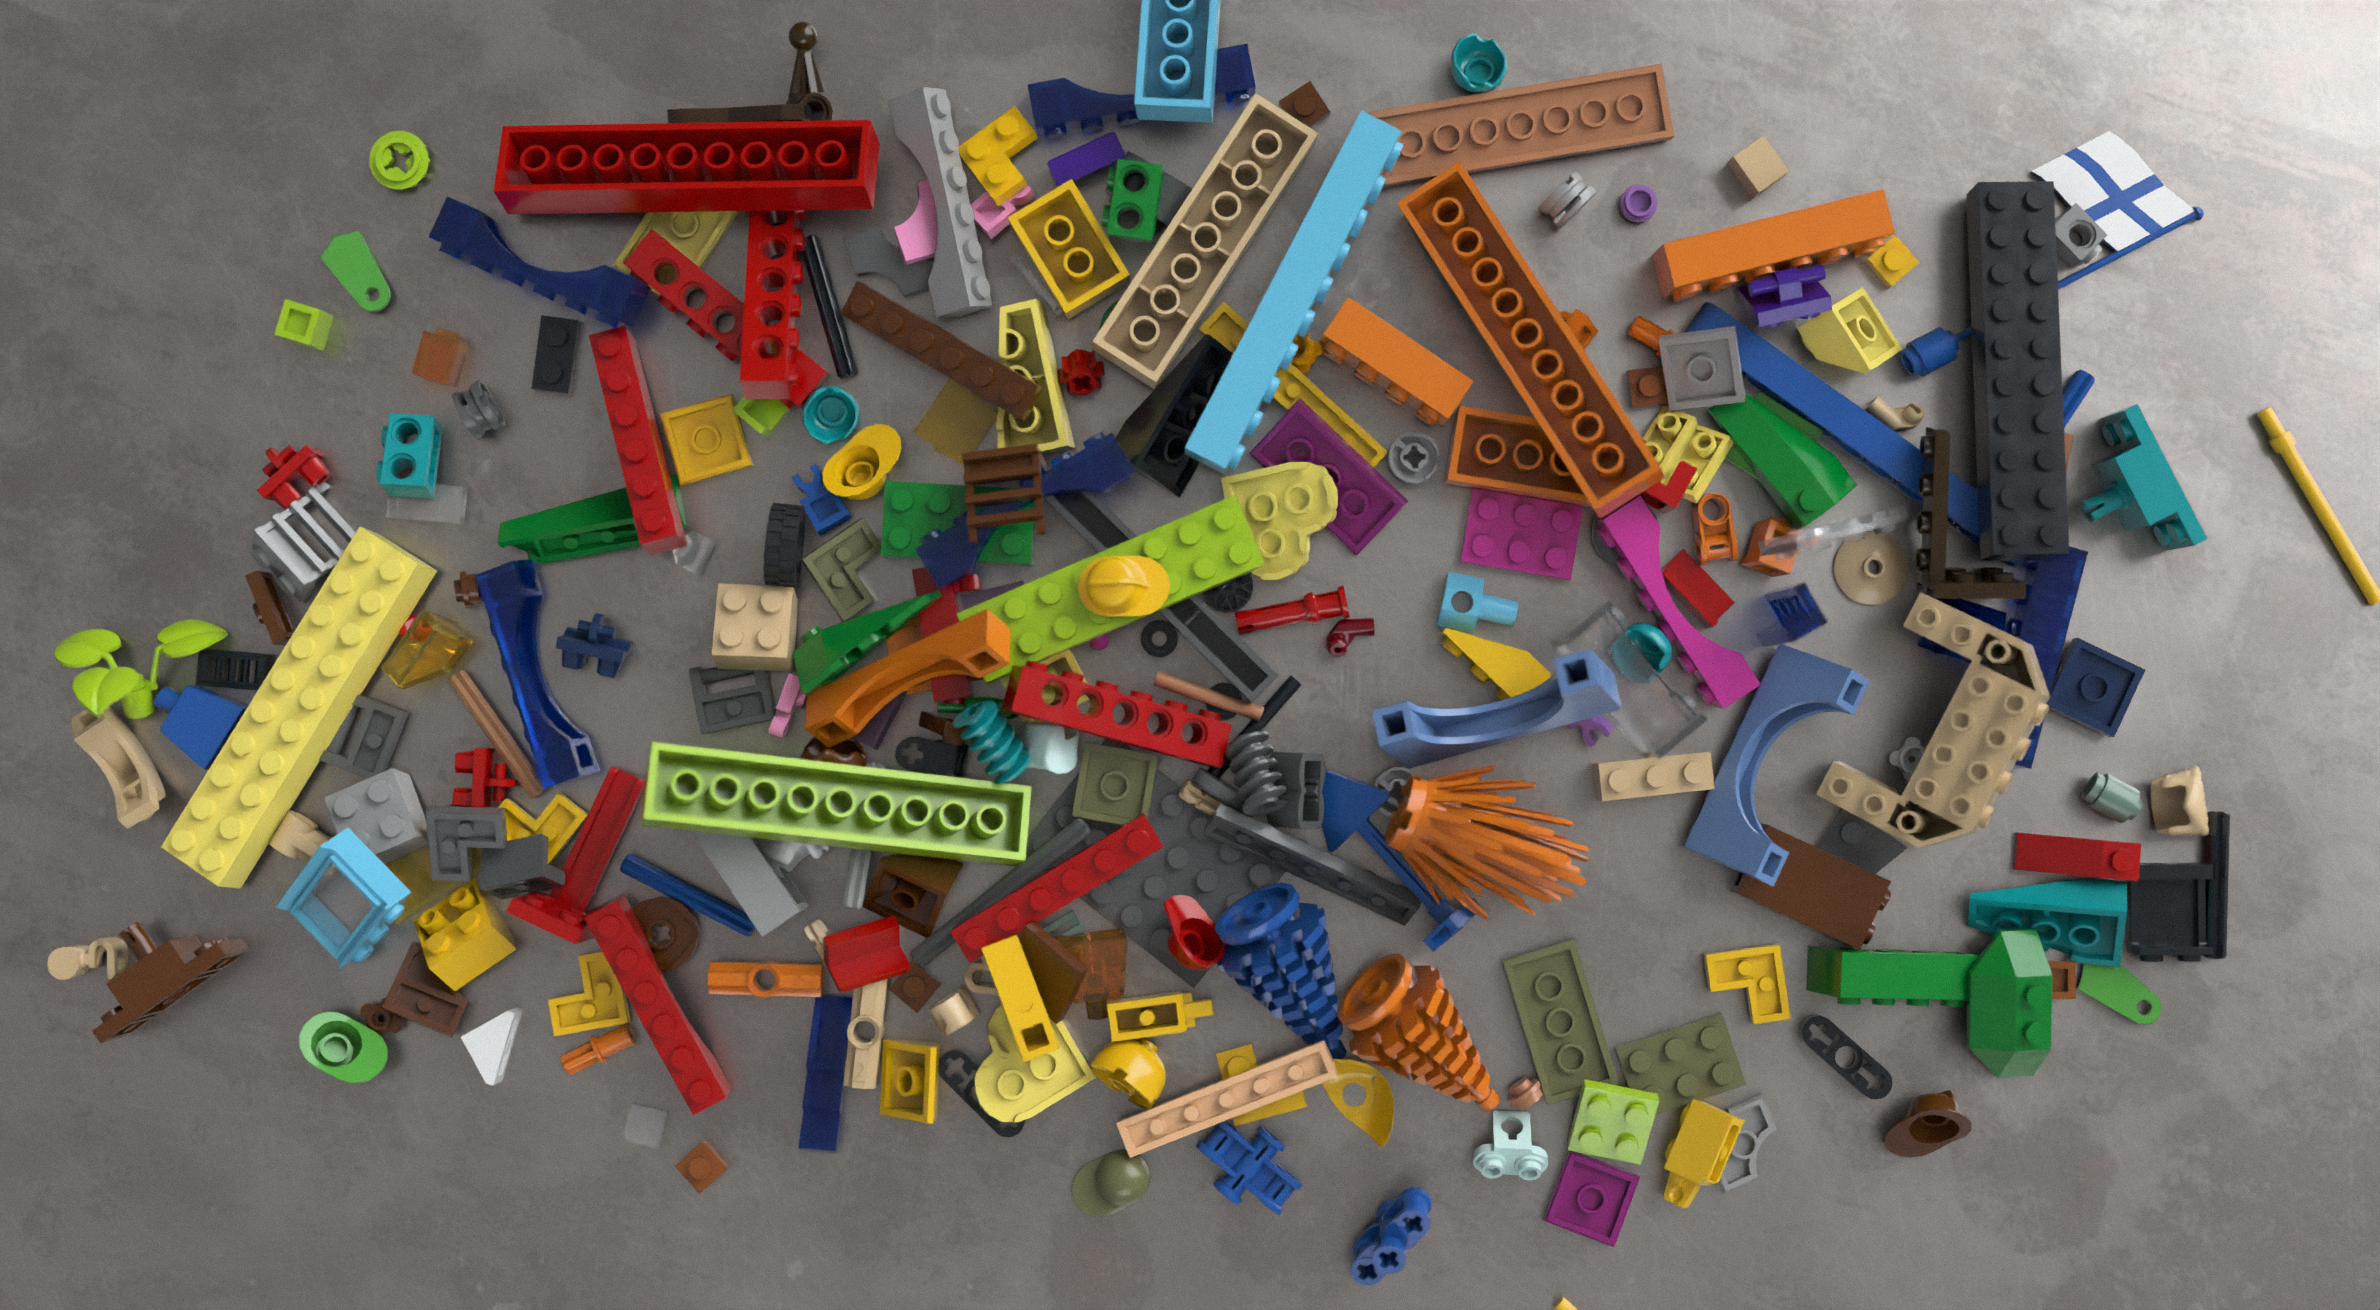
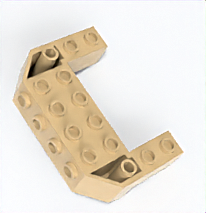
M1920 592L1903 627L1972 660L1903 793L1840 761L1832 762L1816 793L1819 797L1917 848L1933 846L1979 832L1981 827L1984 829L1987 827L1995 812V808L1992 806L1998 795H2003L2013 778V774L2010 772L2017 759L2021 761L2031 743V740L2028 738L2034 726H2039L2045 718L2049 709L2046 703L2050 698L2033 645Z

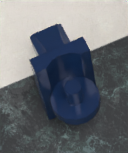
M595 613L592 622L579 620L577 629L567 627L563 636H558L556 648L562 650L563 667L575 670L582 669L586 664V657L592 656L598 658L596 673L601 676L615 678L621 669L623 661L631 653L633 641L615 638L617 628L605 626V614Z

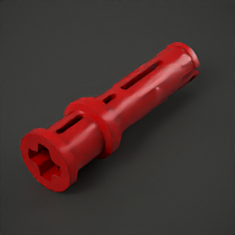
M1343 585L1338 586L1336 591L1316 595L1313 592H1308L1307 595H1304V599L1235 612L1239 635L1305 621L1316 625L1319 624L1320 620L1343 616L1344 619L1350 618Z

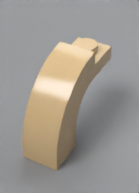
M110 706L99 717H95L85 709L71 718L73 740L98 764L112 787L118 821L129 829L138 822L149 819L159 809L158 801L166 797L156 767L133 731Z

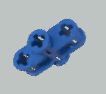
M1227 1120L1218 1123L1204 1142L1199 1141L1196 1144V1147L1207 1158L1227 1172L1221 1180H1215L1213 1183L1214 1187L1236 1205L1242 1202L1241 1196L1248 1189L1270 1210L1280 1215L1283 1211L1281 1206L1295 1189L1300 1190L1303 1187V1184L1295 1176L1272 1159L1278 1151L1283 1152L1286 1146L1262 1126L1257 1129L1258 1135L1251 1142ZM1224 1136H1226V1137L1222 1140V1142L1217 1146V1144L1221 1141V1139H1222Z
M1409 1188L1401 1192L1394 1201H1386L1379 1205L1376 1213L1378 1223L1368 1227L1353 1244V1256L1355 1259L1351 1263L1350 1273L1357 1283L1369 1286L1380 1282L1387 1273H1397L1404 1268L1406 1264L1405 1250L1415 1246L1430 1229L1428 1214L1431 1210L1432 1200L1426 1191L1420 1188Z

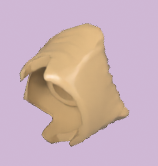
M2194 765L2183 771L2152 781L2150 790L2151 808L2159 833L2176 837L2209 835L2208 815L2200 767Z

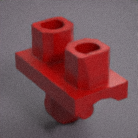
M290 444L282 452L270 447L265 451V454L271 462L262 469L270 478L256 491L264 499L275 501L286 510L292 502L304 497L293 486L302 477L312 487L316 488L331 476L321 461L325 456L318 448L312 449L308 445H305L298 453Z
M474 748V751L455 754V773H471L473 778L472 788H454L452 807L491 808L492 786L493 801H504L505 787H516V779H505L506 764H495L494 768L495 748Z

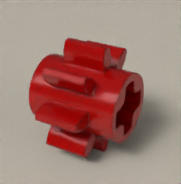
M1075 349L1067 357H1061L1062 368L1058 369L1059 383H1067L1068 393L1073 392L1078 395H1087L1095 388L1102 387L1101 377L1105 375L1103 361L1096 362L1095 351L1089 352Z

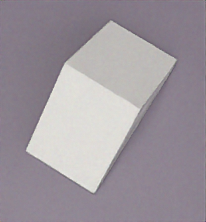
M513 1008L461 1036L486 1084L494 1086L503 1080L523 1009Z

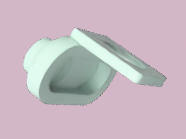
M1494 1110L1492 1115L1493 1144H1484L1474 1150V1167L1484 1177L1491 1179L1498 1178L1503 1174L1519 1175L1524 1180L1538 1179L1541 1173L1548 1167V1154L1544 1149L1532 1146L1530 1113ZM1512 1120L1522 1126L1523 1130L1517 1134L1516 1140L1508 1139V1134L1501 1128L1503 1122Z

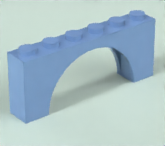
M1779 643L1775 654L1769 660L1768 669L1761 681V685L1753 694L1752 703L1746 716L1737 728L1736 737L1731 748L1721 762L1720 771L1714 782L1715 789L1709 790L1706 794L1704 805L1696 822L1689 831L1685 847L1708 859L1774 887L1789 852L1780 848L1768 837L1756 813L1754 790L1761 762L1772 743L1787 728L1801 719L1823 712H1842L1854 715L1870 681L1848 667Z
M1590 648L1553 659L1555 671L1550 678L1525 693L1502 701L1456 709L1426 708L1406 701L1372 712L1379 747L1410 769L1620 710L1622 706L1615 675Z

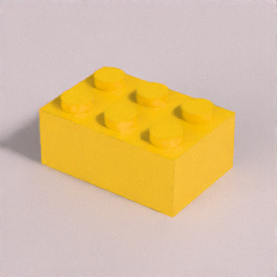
M1072 179L1007 217L1010 226L1067 320L1131 282L1129 272Z

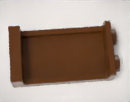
M1761 824L1768 837L1780 848L1789 852L1774 887L1738 872L1730 891L1839 940L1850 947L1860 950L1862 944L1867 945L1875 931L1876 925L1872 922L1877 911H1882L1890 899L1891 890H1888L1891 881L1770 825Z

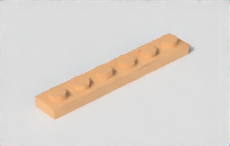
M1324 1039L1154 1106L1151 1109L1121 1119L1116 1122V1125L1131 1158L1336 1078L1339 1073Z

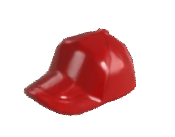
M1175 895L1166 899L1163 904L1164 910L1172 928L1167 939V947L1174 959L1191 970H1205L1222 960L1225 953V943L1221 941L1214 929V922L1208 917L1200 904L1187 895Z

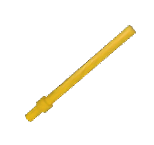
M2271 406L2262 409L2256 414L2271 437L2268 442L2274 452L2281 454L2369 605L2379 603L2380 590L2295 449L2294 445L2297 442L2291 432L2284 430Z

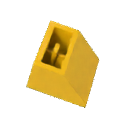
M475 878L456 889L451 895L413 920L428 968L453 991H457L517 949L508 924L487 893L480 890V883Z

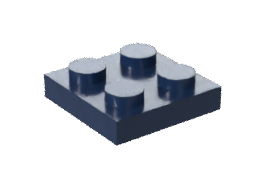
M2073 638L2048 691L2050 698L2046 705L2049 706V709L2101 734L2115 737L2145 669L2080 638Z

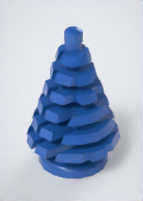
M1288 883L1268 885L1236 901L1219 917L1214 928L1221 941L1227 944L1223 959L1217 962L1218 968L1227 974L1228 977L1234 978L1236 983L1243 990L1251 993L1253 998L1262 1006L1267 1007L1266 1004L1269 1003V1012L1277 1019L1284 1017L1285 1025L1297 1036L1302 1035L1301 1038L1306 1044L1312 1045L1325 1039L1332 1058L1344 1059L1347 1050L1342 1041L1338 1040L1343 1033V1025L1337 1015L1339 997L1336 994L1332 995L1336 992L1337 986L1335 975L1332 972V955L1328 950L1330 942L1328 932L1325 929L1326 916L1324 908L1319 909L1317 904L1300 903V897L1292 884ZM1299 905L1300 917L1294 919L1293 914L1296 912Z

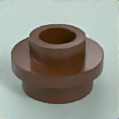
M466 571L460 572V580H454L457 602H464L466 609L472 608V604L481 603L476 573L467 575Z

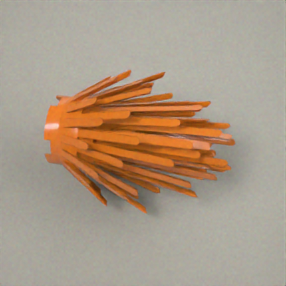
M1496 765L1477 769L1471 768L1427 780L1410 775L1400 794L1405 796L1400 801L1397 811L1393 810L1385 842H1388L1387 847L1398 850L1403 854L1438 904H1440L1441 897L1434 889V884L1429 877L1450 900L1454 896L1466 909L1468 907L1475 915L1478 913L1485 920H1487V912L1457 884L1463 888L1466 885L1477 895H1482V889L1471 881L1473 880L1535 916V911L1525 905L1522 897L1484 877L1482 874L1484 873L1497 882L1508 885L1544 903H1550L1551 899L1561 902V896L1555 892L1570 898L1575 897V892L1572 889L1561 886L1557 882V878L1579 886L1586 884V879L1579 876L1580 868L1571 865V858L1584 863L1591 860L1574 851H1589L1587 846L1565 840L1568 837L1555 834L1552 829L1531 824L1525 820L1504 817L1503 814L1566 827L1574 825L1573 821L1553 817L1551 813L1496 804L1515 803L1516 798L1512 796H1498V792H1477L1532 789L1536 785L1535 782H1525V780L1513 781L1514 779L1479 781L1482 774L1492 772Z

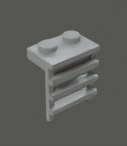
M326 482L317 488L313 487L303 498L298 501L295 500L290 504L289 508L280 514H275L272 516V520L262 527L258 526L253 531V551H251L253 558L263 569L269 567L278 577L276 579L277 583L284 593L290 597L294 595L301 603L314 594L315 582L335 567L345 549L342 550L304 508L313 503L349 543L356 533L322 497L324 493L330 490V486ZM295 515L333 558L324 563L286 521Z

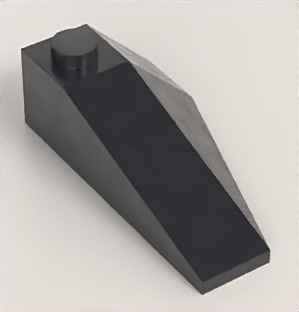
M1205 334L1129 416L1107 453L1132 471L1171 494L1180 497L1199 465L1198 461L1185 455V446L1226 370L1233 353L1211 335Z

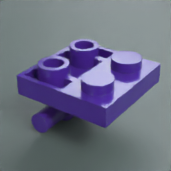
M1823 265L1801 270L1793 267L1772 273L1771 277L1750 281L1746 285L1736 287L1739 303L1759 327H1777L1787 320L1795 318L1811 319L1819 316L1821 312L1832 310L1831 295L1818 282L1826 279Z

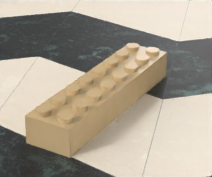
M1255 93L1092 341V350L1155 389L1315 146L1319 133Z

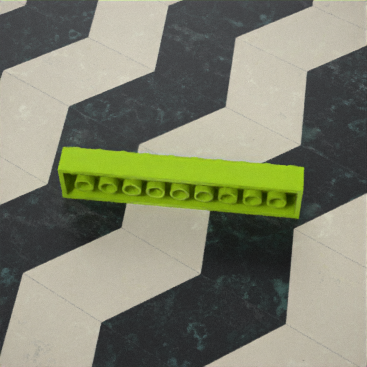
M652 742L648 749L640 825L1018 866L1026 860L1032 786L1010 783L994 784L993 781Z

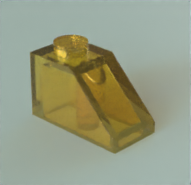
M424 608L384 662L381 669L398 688L404 690L451 672L474 641L455 621Z

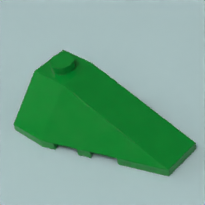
M1746 392L1745 402L1714 405L1708 409V412L1726 435L1731 436L1734 447L1795 529H1801L1809 525L1835 506L1857 486L1833 453Z
M939 590L834 624L822 630L819 626L809 630L800 638L803 644L793 651L801 690L804 694H808L838 679L942 597V594Z

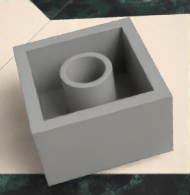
M391 768L325 797L337 834L349 828L383 864L429 844L427 821L410 774Z

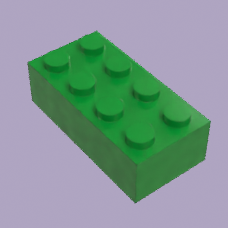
M885 481L881 556L886 559L1033 567L1036 521L977 529L978 543L970 544L969 530L966 522L968 516L967 505L965 504V485ZM974 486L975 495L1023 489ZM1035 500L976 507V516L1035 509Z

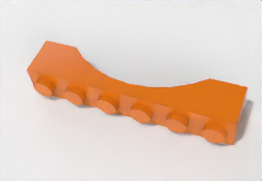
M987 608L807 694L805 730L829 748L859 734L869 720L887 703L918 683L949 674H962L981 678L1010 664V628Z

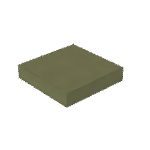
M1085 742L1072 816L1120 825L1128 823L1143 813L1148 819L1159 755Z

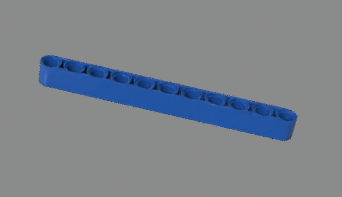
M1705 302L1684 332L1735 326L1744 380L1774 401L1821 429L1823 436L1923 506V496L1919 495L1918 481L1920 474H1924L1925 459L1921 458L1920 449L1718 306L1710 302ZM1949 471L1947 524L1980 546L1978 490ZM2001 561L2011 567H2016L2019 561Z

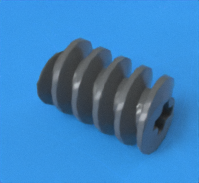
M1257 731L1238 736L1228 744L1229 746L1225 750L1227 759L1231 760L1229 764L1231 772L1236 774L1234 782L1235 786L1240 788L1238 791L1239 799L1244 801L1242 805L1243 811L1249 816L1269 814L1287 805V801L1278 800V797L1287 792L1286 787L1282 785L1274 786V783L1282 779L1281 772L1269 771L1278 765V761L1275 758L1265 759V756L1274 751L1273 746L1269 744L1261 745L1262 742L1269 738L1267 731Z

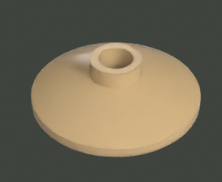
M1877 531L1860 532L1845 540L1837 550L1833 562L1834 579L1841 592L1850 600L1863 605L1882 604L1894 598L1903 588L1908 575L1907 557L1900 544L1889 535ZM1872 560L1878 562L1880 566L1877 574H1872L1868 570V564Z

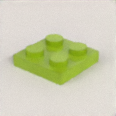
M1584 1079L1567 1141L1568 1151L1641 1165L1659 1104L1658 1094Z

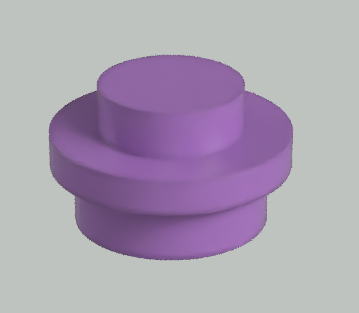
M1645 185L1629 187L1620 198V210L1624 217L1632 222H1644L1650 219L1657 209V197Z

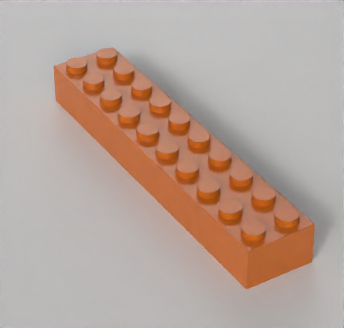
M1460 161L1396 202L1598 517L1601 519L1664 479L1665 476L1656 459Z

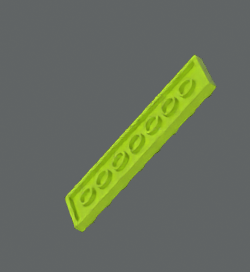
M1236 495L957 613L959 621H962L988 608L1010 628V664L983 676L985 683L989 684L1010 675L1012 666H1025L1026 661L1041 662L1148 616L1107 617L1096 615L1085 607L1079 596V578L1085 567L1095 559L1106 556H1143L1161 564L1168 574L1170 589L1167 600L1155 612L1265 566L1263 557Z

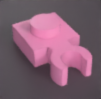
M1028 185L999 207L987 192L983 193L970 204L975 215L974 223L990 239L994 238L1010 224L1007 217L1017 212L1015 206L1027 204L1033 199L1034 193L1032 188Z
M789 673L776 706L777 711L768 730L769 734L780 738L786 737L793 714L796 713L797 708L803 709L807 702V694H804L801 690L799 678L796 674Z

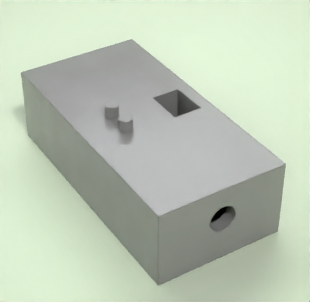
M691 831L762 937L774 932L810 907L785 869L780 867V871L784 875L783 878L776 875L753 841L754 838Z

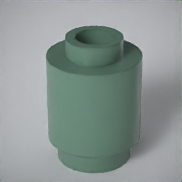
M2097 772L2094 773L2082 792V799L2088 801L2089 807L2119 823H2123L2127 819L2133 820L2143 804V801L2139 799V790L2109 774L2101 775Z

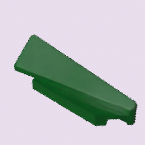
M671 474L670 479L684 529L686 528V520L679 480L676 474ZM626 487L504 521L500 524L498 535L500 547H517L527 552L528 559L539 564L641 546Z

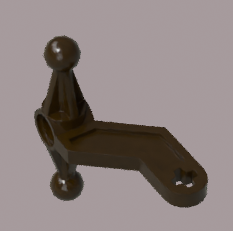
M802 21L796 23L789 31L788 38L790 44L797 50L786 104L729 108L667 110L668 123L808 121L804 114L806 104L809 105L812 111L810 121L831 120L833 114L832 106L826 98V93L824 92L812 54V48H814L818 41L816 28L812 24Z

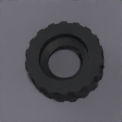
M773 503L771 505L764 550L763 571L765 585L794 588L798 585L802 564L800 559L803 558L805 536L804 506Z

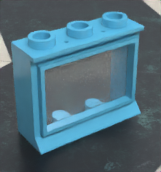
M346 828L319 846L275 908L290 911L299 923L341 963L338 967L341 970L353 960L356 964L361 963L374 951L371 944L373 945L382 939L390 930L387 924L389 925L405 911L402 904L411 894V891L349 828Z

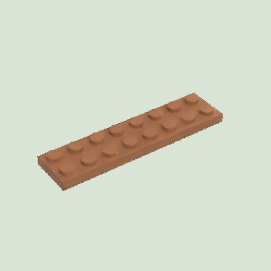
M1662 64L1368 113L1402 131L1398 142L1404 146L1391 173L1384 170L1381 176L1386 178L1383 187L1433 179L1459 161L1468 173L1671 140L1674 137Z

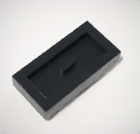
M541 315L531 389L566 395L572 394L581 328L579 320Z

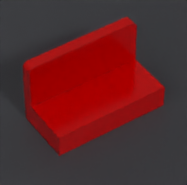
M1681 549L1661 568L1666 588L1705 629L1714 627L1718 623L1717 619L1735 603L1684 549Z
M894 915L823 937L824 962L840 993L909 972V963L900 947V926Z

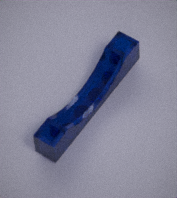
M1248 43L1218 49L1214 103L1227 101L1228 105H1238L1248 102L1249 96H1254L1256 90ZM1066 78L1027 84L1037 136L1045 135L1046 139L1066 136L1067 130L1081 128L1082 132H1093L1104 128L1103 124L1118 121V125H1131L1140 121L1137 118L1134 106L1135 94L1100 93L1081 87Z
M450 197L446 198L429 235V238L441 244L440 252L458 260L464 254L472 258L470 265L490 274L493 268L503 272L502 279L519 287H522L524 282L530 283L535 286L532 292L551 301H554L556 295L566 299L564 306L585 315L588 309L598 313L596 320L615 329L618 328L620 323L633 329L651 290V287L637 278L607 265L576 272L548 271L529 265L513 252L502 237L493 218Z
M1100 432L1083 442L1085 449L1073 456L1068 451L1050 462L1053 468L1041 474L1043 498L1069 492L1105 494L1136 476V472L1113 433L1105 436L1103 432ZM1033 478L1018 481L1020 485L1018 489L1034 487ZM1035 500L990 505L977 512L976 516L1019 511L1023 507L1035 502ZM966 511L952 520L955 525L943 533L938 528L920 539L922 545L915 550L938 589L943 590L975 571L983 549L1000 526L977 529L978 543L970 544Z
M533 560L510 561L475 575L479 586L478 593L484 602L490 620V631L496 639L501 655V665L507 673L513 692L512 699L519 711L524 727V737L530 745L535 761V771L541 780L543 789L563 785L600 772L589 736L577 728L560 710L551 696L541 672L537 654L536 629L543 592Z

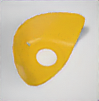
M1333 1059L1339 1075L1322 1083L1326 1093L1336 1108L1348 1120L1365 1131L1379 1146H1384L1389 1139L1394 1117L1393 1093L1388 1081L1376 1068L1367 1063L1352 1059ZM1350 1083H1358L1366 1091L1365 1101L1356 1107L1347 1105L1342 1097L1343 1089Z

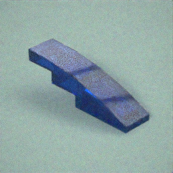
M830 995L815 998L806 1062L807 1075L802 1104L803 1117L799 1150L837 1154L845 1093L843 1083L848 1047L847 1029L851 1020L853 998Z

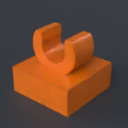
M1575 309L1572 315L1567 311H1561V316L1585 350L1597 334L1598 329L1588 315Z

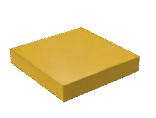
M727 394L660 414L681 486L753 466L740 417L732 411L736 406L733 394Z

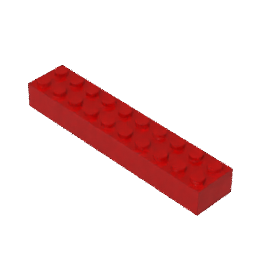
M871 120L503 126L493 192L507 214L874 209L880 143Z

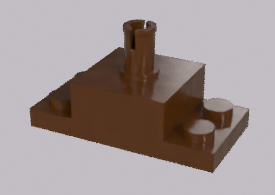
M141 921L127 927L128 931L123 930L119 933V936L124 940L138 962L106 983L120 1005L105 1013L100 1018L103 1023L92 1032L100 1043L129 1036L251 949L243 938L228 940L227 937H224L217 942L213 939L202 945L196 935L170 939L157 947L142 926Z

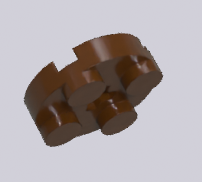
M660 896L645 900L633 908L661 971L676 969L693 956L698 946L701 928L695 914L688 906L675 899ZM655 925L659 927L666 925L669 927L668 935L671 938L668 943L664 940L656 943L653 940L656 933L652 929Z

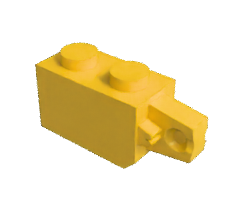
M1182 990L1108 1000L1107 1003L1112 1042L1187 1031L1188 1027L1196 1026L1195 1018L1214 1015L1212 998L1192 1000V992L1182 993Z
M1693 1099L1691 1104L1684 1108L1680 1116V1125L1682 1126L1676 1139L1669 1143L1665 1152V1159L1667 1161L1664 1169L1670 1171L1663 1198L1679 1207L1688 1208L1702 1185L1711 1186L1719 1183L1745 1120L1707 1102Z

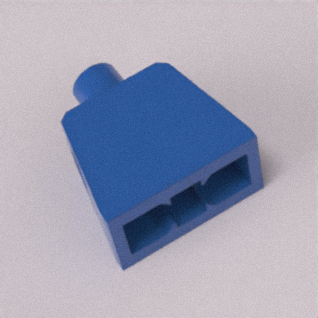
M188 685L181 695L166 686L157 694L153 703L154 706L169 714L161 726V732L203 769L211 767L248 705L204 687Z

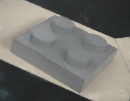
M1735 326L1661 335L1659 337L1670 411L1745 402L1746 396Z

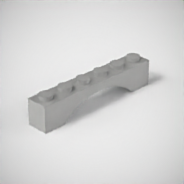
M921 87L888 101L896 137L911 150L920 162L929 180L935 199L938 220L937 248L934 264L928 279L935 318H959L992 307L990 284L985 274L982 260L983 252L978 242L974 223L975 215L970 205L966 187L967 178L961 164L958 150L959 142L954 132L950 113L951 105L947 98L946 90Z

